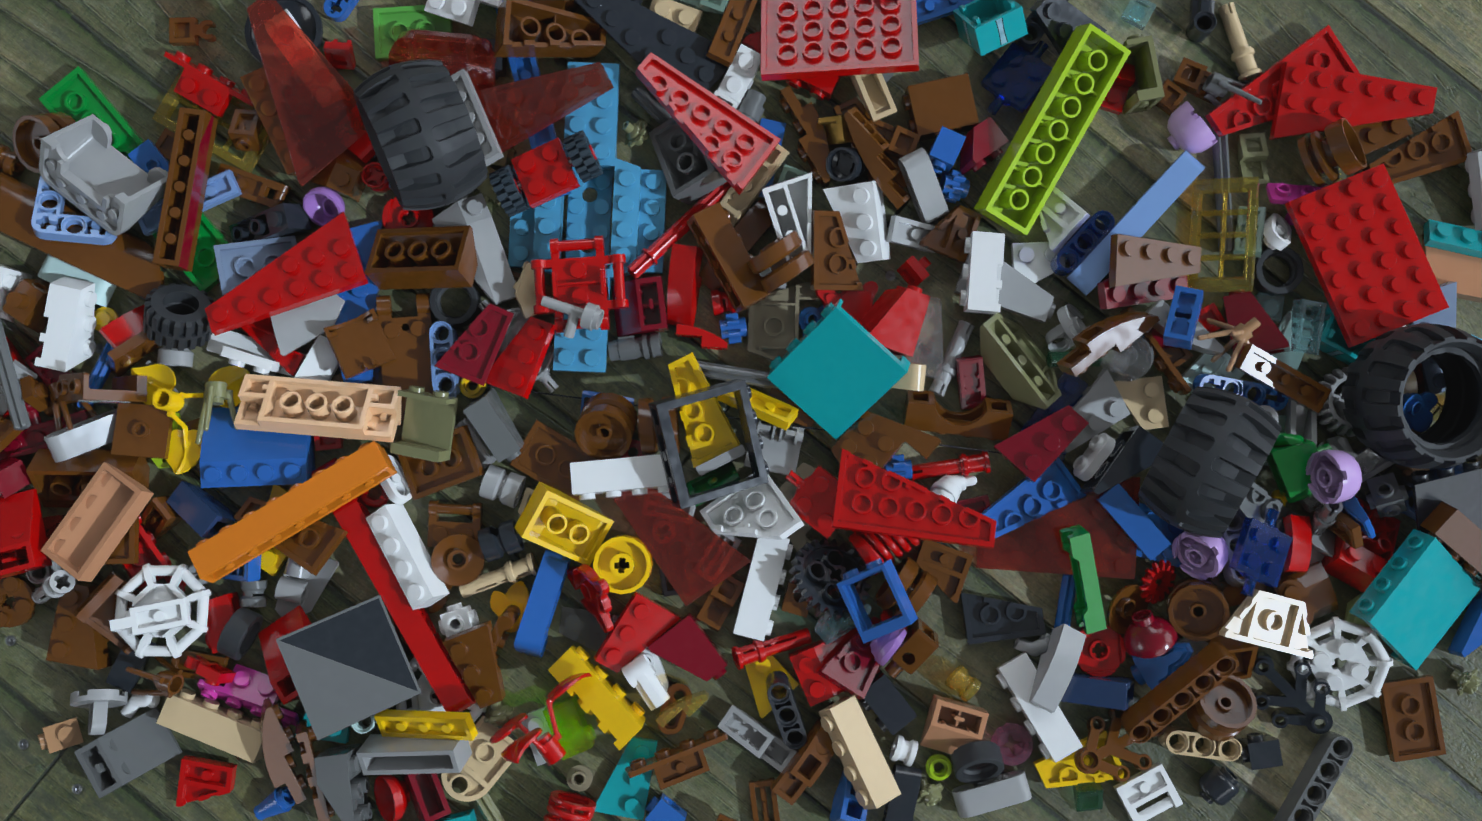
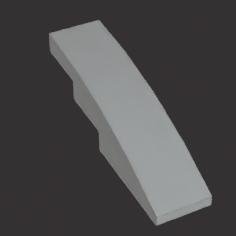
M735 705L731 706L717 726L755 756L764 759L779 772L784 770L799 750L789 749L784 744L782 737Z

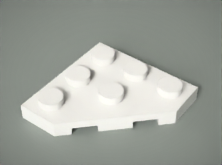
M767 474L768 483L719 497L700 510L703 518L715 534L784 540L804 526V523L769 474Z

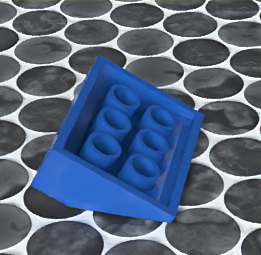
M239 406L235 407L236 413L238 412ZM212 407L209 430L203 431L199 461L201 488L304 483L312 478V471L315 470L314 436L236 430L229 408Z

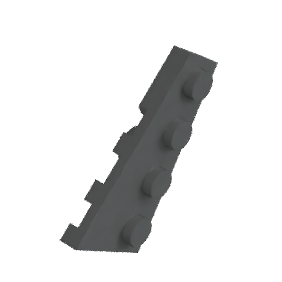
M1254 482L1237 513L1274 562L1283 564L1279 546L1286 544L1287 538L1282 517L1298 514L1288 510L1283 506L1282 502L1269 496L1267 491Z

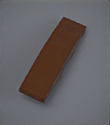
M853 107L844 114L853 142L865 166L880 189L894 206L899 209L911 196L894 179L901 170L884 153L890 144L859 110Z

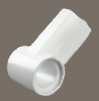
M645 654L640 655L621 668L626 680L633 688L636 687L651 711L670 699V695L655 675L656 671Z

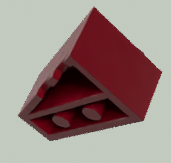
M1068 405L995 445L994 449L1034 483L1089 422Z

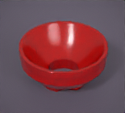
M393 775L377 776L374 782V795L382 818L385 821L400 820L406 811L408 802H410V793L406 783Z

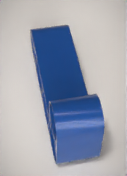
M545 550L515 638L514 648L517 652L542 658L548 641L551 621L571 563L570 558L550 550Z

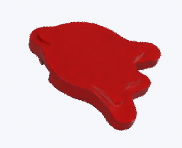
M874 281L865 282L862 285L864 291H841L838 294L831 290H815V293L823 303L824 308L830 302L835 305L841 298L843 300L841 307L859 322L873 306L874 296L878 291V284Z
M587 564L568 569L567 576L575 590L580 588L584 599L580 600L583 606L597 619L605 633L612 631L614 626L609 613L612 611V606L608 597L610 588L607 581L600 578Z

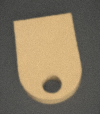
M484 715L475 725L478 734L473 741H469L472 754L461 772L441 774L445 790L451 797L459 801L470 802L483 797L512 763L504 760L501 752L514 740L507 736L501 741L491 744L489 739L499 728L485 723ZM457 777L465 778L468 784L467 789L462 793H457L452 788V782Z

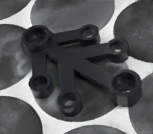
M1258 652L1253 671L1258 675H1265L1285 696L1269 695L1261 691L1254 694L1256 701L1261 697L1266 699L1262 704L1257 703V709L1264 710L1269 706L1298 708L1303 714H1286L1282 710L1274 711L1271 714L1273 725L1277 728H1285L1288 724L1303 725L1315 734L1328 732L1333 726L1332 716L1325 710L1326 695L1331 691L1328 681L1323 678H1317L1313 681L1312 688L1315 692L1313 708L1306 701L1307 677L1312 672L1309 662L1299 659L1294 663L1293 668L1296 673L1294 689L1274 669L1271 656L1265 652ZM1260 663L1268 664L1265 669L1258 668V665ZM1301 665L1307 666V669L1303 672L1298 671V667ZM1318 685H1326L1324 690H1317ZM1278 716L1284 717L1282 722L1275 721ZM1317 719L1324 720L1320 725L1314 724Z

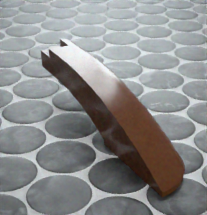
M0 172L1 232L143 298H146L152 289H158V286L164 284V272L160 270L159 265L152 263L155 249L142 238L127 231L118 235L116 240L109 245L63 242L38 238L34 234L31 225L37 189ZM46 200L42 203V206L53 208L58 202ZM65 202L63 214L87 216L79 208ZM45 223L41 229H46L50 223ZM75 224L69 226L67 231L78 233L83 227ZM88 227V233H89V234H91V232H90V229H92L91 227ZM102 229V232H99V234L105 235L106 230Z

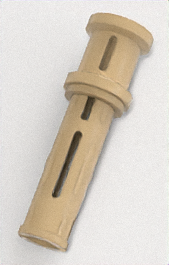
M1234 2L1229 3V6L1228 4L1222 5L1217 10L1221 16L1233 51L1231 60L1236 63L1240 75L1238 77L1239 82L1248 81L1259 76L1262 70L1257 67L1253 56L1255 54L1254 48L1248 46Z
M528 553L525 558L514 562L511 560L506 561L503 567L479 575L472 582L459 586L460 593L463 598H467L503 583H517L520 578L531 574L536 576L538 572L537 562L532 553Z

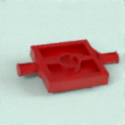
M820 465L805 479H802L791 470L785 479L796 486L797 489L789 504L801 519L828 539L836 529L832 528L838 479Z

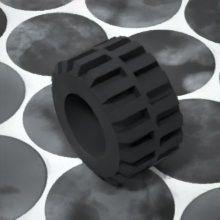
M169 283L167 286L164 284L160 285L158 289H152L145 298L143 315L144 333H147V337L150 340H155V344L159 346L164 345L166 349L170 350L175 348L178 351H184L187 348L193 350L196 346L201 347L205 345V341L208 342L211 339L212 332L205 308L214 303L212 297L207 296V292L204 290L200 291L195 286H187L184 283H181V285Z

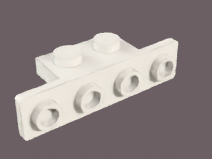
M427 0L424 11L473 27L480 3L499 8L502 0Z
M233 331L216 336L212 333L206 348L207 351L229 358V364L244 368L246 363L254 366L253 371L269 375L270 371L294 377L279 364L280 362L275 361L252 337Z

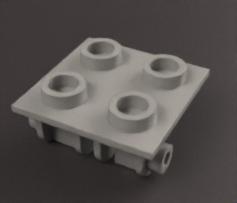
M757 418L759 422L756 424V429L763 441V449L761 450L763 459L768 464L769 472L788 475L791 470L796 472L804 428L790 426L786 431L769 423H761L763 420ZM747 452L744 466L751 468Z

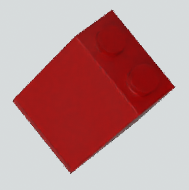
M908 285L907 288L896 286V289L885 290L858 323L894 356L913 357L931 296L923 294V289Z

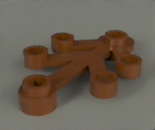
M1110 708L1108 716L1111 721L1105 744L1097 749L1100 732L1105 728L1104 720L1099 716L1089 718L1087 720L1089 734L1086 745L1077 750L1074 762L1077 769L1084 774H1093L1098 770L1111 775L1117 782H1125L1130 778L1129 769L1124 765H1112L1102 759L1111 755L1134 764V767L1138 770H1148L1152 765V760L1147 754H1137L1124 749L1126 746L1134 743L1127 733L1119 737L1122 725L1120 718L1126 710H1119L1120 717L1117 718L1114 714L1115 709ZM1094 720H1097L1099 723L1098 729L1093 727ZM1166 727L1153 737L1163 735L1166 730ZM1084 756H1088L1090 759L1088 765H1085L1083 761ZM1141 757L1145 760L1144 767L1139 762ZM1119 769H1122L1124 772L1122 779L1118 776Z

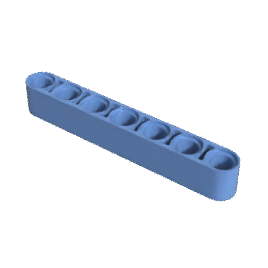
M1185 150L1067 276V279L1085 296L1097 286V283L1109 273L1111 235L1122 234L1142 237L1205 169V166Z

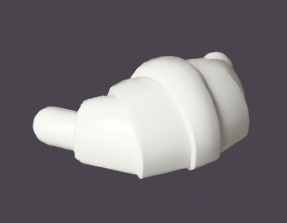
M944 475L933 483L930 491L943 495L957 503L960 493L966 490V486L975 485L977 478L972 475L966 477L963 475Z

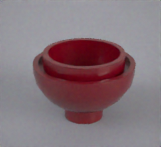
M1151 610L1135 612L1131 617L1133 622L1128 626L1124 635V646L1127 653L1145 659L1167 653L1178 639V634L1172 624L1162 617L1153 615Z

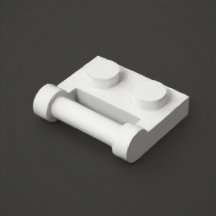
M1160 762L1151 765L1148 770H1142L1131 776L1127 781L1113 786L1131 821H1147L1173 806L1177 808L1183 804ZM1167 793L1168 797L1144 810L1137 812L1135 809L1159 795Z

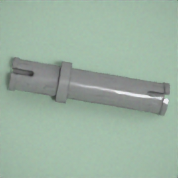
M959 320L941 364H938L936 367L938 371L928 391H933L935 395L944 397L952 376L955 377L957 372L955 370V358H961L975 327L974 325Z

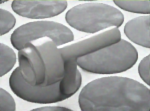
M543 296L541 300V306L569 315L564 331V336L567 338H574L579 319H581V328L592 331L593 329H599L604 317V310L600 309L599 305L590 302L583 309L547 296Z

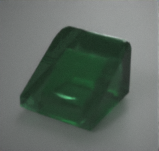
M1088 782L1073 785L1076 812L1103 809V788L1101 783Z

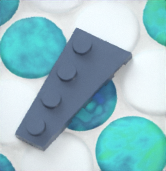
M1450 281L1439 285L1449 308L1408 324V326L1415 324H1440L1456 328L1457 282ZM1428 357L1419 363L1418 369L1423 391L1433 394L1446 391L1443 372L1434 359Z

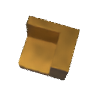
M844 115L818 118V124H825L828 145L853 142Z

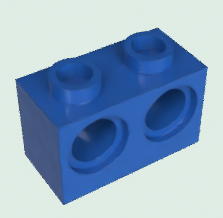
M943 126L928 153L936 177L949 173L966 139V136Z
M1176 285L1163 334V345L1191 350L1203 303L1204 290Z

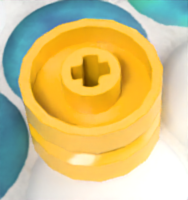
M626 534L615 536L603 543L597 550L593 568L600 578L607 581L610 588L609 592L617 594L632 593L642 587L651 575L653 568L652 552L647 544L638 537ZM621 559H625V562H629V566L627 568H622L620 566Z

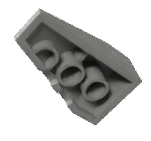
M482 193L455 202L432 219L434 227L470 225L473 229L478 263L474 278L475 282L495 305L516 298L514 294L516 290L513 288L515 280Z

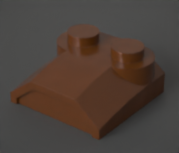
M1320 561L1309 564L1307 572H1286L1268 579L1274 594L1305 602L1307 610L1306 621L1309 625L1314 619L1339 609L1330 579Z

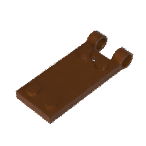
M416 293L418 316L392 318L390 295L376 296L378 321L396 357V360L381 365L382 383L385 386L401 387L402 390L409 389L410 385L425 387V392L433 393L429 330L432 326V314L429 303L430 293ZM404 324L409 325L408 331L402 330ZM402 397L401 421H404L407 397Z

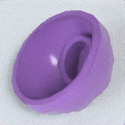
M313 188L306 193L303 199L304 211L310 220L319 226H324L342 212L345 213L343 198L330 188Z
M901 628L871 641V652L878 664L884 666L903 642L907 634L906 629Z

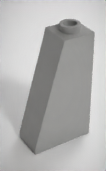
M969 253L964 264H968ZM1003 261L1001 269L1002 289L999 290L998 304H1001L1000 309L1041 323L1045 322L1047 318L1051 319L1056 304L1052 303L1054 297ZM962 272L954 291L957 294H960L961 290L966 289V280L962 279Z

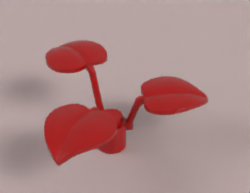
M578 673L569 676L548 693L546 705L554 732L553 735L546 732L537 739L543 730L535 728L529 731L521 724L528 718L527 713H520L496 731L489 739V742L491 744L497 743L515 729H519L525 735L516 739L501 752L504 760L518 764L523 752L533 743L549 766L558 762L564 757L566 751L558 741L562 736L558 731L552 704L555 699L560 697L577 681L585 677H592L590 673Z

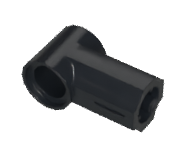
M1215 0L1190 1V17L1186 28V35L1191 41H1204L1216 27L1217 19L1214 15ZM1197 23L1202 24L1205 30L1200 29Z

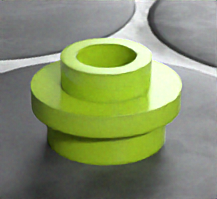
M934 754L928 758L925 768L930 778L942 781L950 776L952 764L945 755ZM938 762L943 764V768L940 771L934 770V765Z

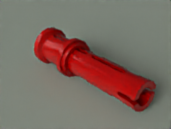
M982 451V453L975 455L962 453L958 455L957 459L912 464L913 471L921 470V473L913 474L912 481L958 473L964 477L974 472L985 471V473H990L991 467L988 452Z
M805 627L763 642L753 640L752 644L739 648L734 646L731 649L732 657L737 669L740 670L744 668V665L757 661L762 663L768 656L811 644L812 640L809 630Z

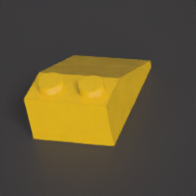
M539 482L514 528L522 538L581 564L590 566L595 553L600 548L614 521L567 494Z

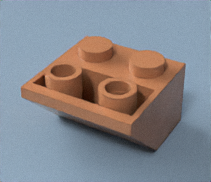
M933 694L920 745L952 754L954 750L964 744L981 741L989 713L984 708Z

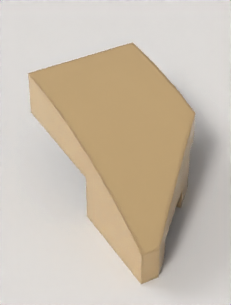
M528 261L524 262L522 266L523 271L518 282H515L513 286L516 290L514 294L525 319L537 315L534 314L533 306L536 305L534 270L531 269V264Z

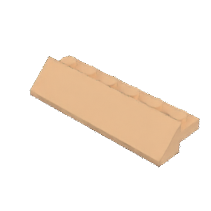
M245 374L238 394L241 403L234 425L236 429L393 442L397 426L401 425L402 396L397 395L398 390L402 389L397 386Z

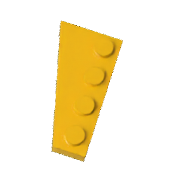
M693 352L668 364L675 396L710 386ZM716 397L680 406L679 412L684 423L686 440L692 455L693 468L740 445Z

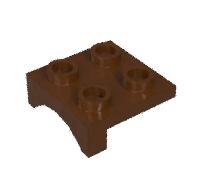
M374 308L350 321L323 328L346 380L396 360Z

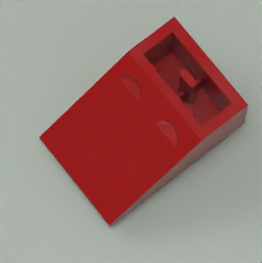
M37 490L23 491L12 494L7 498L0 497V579L53 566L52 560L41 551L47 542Z
M1355 496L1369 517L1376 536L1371 539L1362 533L1364 545L1354 549L1335 534L1333 557L1324 556L1322 565L1326 573L1364 593L1393 556L1401 521L1394 517L1385 516L1380 518L1377 509L1371 510L1366 501Z
M298 605L258 633L270 683L283 705L299 700L300 697L276 639L311 624L301 605Z

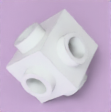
M460 602L446 607L447 612L440 615L441 620L438 622L442 635L449 637L477 626L479 618L475 609L472 610L470 605L462 607Z

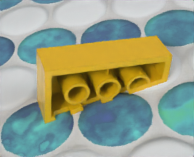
M573 644L548 671L559 683L567 677L578 673H590L592 677H585L577 681L567 692L571 696L577 694L579 697L577 702L585 713L594 714L597 717V726L604 734H612L617 739L613 744L620 751L642 729L646 720L644 716L645 711L637 702L631 703L625 697L627 693L618 683L613 685L607 679L609 675L600 665L594 666L590 662V655L581 646L576 647Z

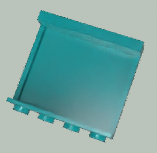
M841 298L835 305L830 302L820 313L823 317L817 323L812 320L803 330L805 335L800 340L797 338L793 339L786 347L788 352L783 357L778 355L768 367L771 370L767 376L775 386L834 439L840 437L908 372L911 363L904 356L900 359L895 357L841 307L843 303Z
M1413 529L1349 612L1364 620L1393 650L1391 656L1395 660L1417 670L1476 595L1480 587L1436 537Z

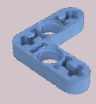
M40 176L31 220L33 232L38 238L95 245H109L116 240L117 236L110 234L108 231L105 232V235L99 234L104 228L88 216L63 214L66 198L56 190L51 191V187ZM46 200L58 202L53 208L42 206V203ZM45 223H50L46 229H41ZM77 224L83 227L78 233L67 231V228L71 225ZM88 227L92 228L90 229L91 234L88 233Z

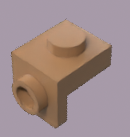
M77 717L41 728L42 734L38 735L41 749H47L49 754L84 742Z

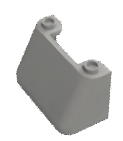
M92 114L41 138L39 172L49 186L110 234L118 236L129 230L164 197L168 172L160 167H155L149 170L147 174L111 145V128Z

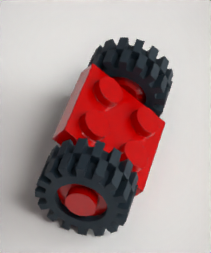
M583 130L563 139L565 149L561 140L557 137L511 159L516 173L509 165L489 173L493 191L496 193L498 201H500L502 208H504L505 213L509 217L529 209L530 206L535 208L580 187L572 167H575L583 183L603 174L595 151Z

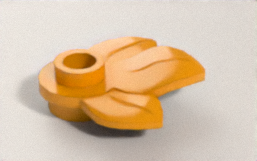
M522 581L513 584L506 594L500 591H493L490 599L491 609L498 615V618L509 605L519 607L521 614L513 626L507 630L510 633L518 631L529 599L528 588Z

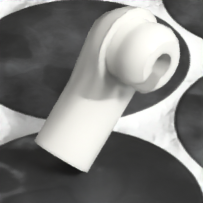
M132 695L127 705L122 708L121 713L125 717L132 718L140 707L148 706L149 708H155L160 702V696Z

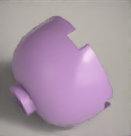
M1187 101L1180 105L1168 119L1167 128L1170 136L1167 140L1175 150L1181 148L1184 151L1187 150L1190 154L1201 153L1218 141L1201 116L1193 112L1195 109Z
M1323 450L1313 453L1307 462L1306 475H1311L1312 481L1311 484H1308L1309 490L1321 503H1340L1351 499L1359 491L1362 483V472L1358 462L1349 453L1341 450Z
M1184 531L1174 539L1172 544L1174 559L1178 555L1182 563L1180 568L1191 577L1199 580H1206L1208 577L1214 578L1222 571L1228 561V546L1222 537H1205Z

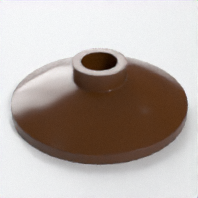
M453 534L443 538L436 544L431 555V566L434 574L442 582L452 586H462L472 582L479 576L484 566V555L480 544L474 538L464 534ZM455 554L462 555V560L454 562L452 557Z
M1126 585L1111 600L1107 612V621L1113 631L1121 634L1125 633L1128 626L1133 622L1132 615L1137 611L1147 610L1148 603L1145 602L1146 598H1141L1140 596L1144 590H1139V585Z

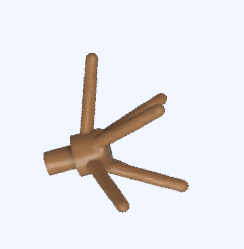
M1255 317L1246 324L1239 323L1237 326L1211 318L1206 320L1209 324L1227 330L1198 335L1197 340L1231 335L1233 338L1224 346L1225 350L1222 353L1216 354L1211 358L1212 363L1216 362L1232 346L1238 343L1226 367L1227 372L1232 370L1243 345L1245 347L1246 343L1250 344L1249 339L1253 337L1252 332L1261 325Z

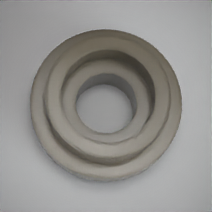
M574 765L567 773V784L574 791L580 792L588 789L593 781L592 771L585 765ZM581 774L584 777V781L581 783L577 782L575 775Z

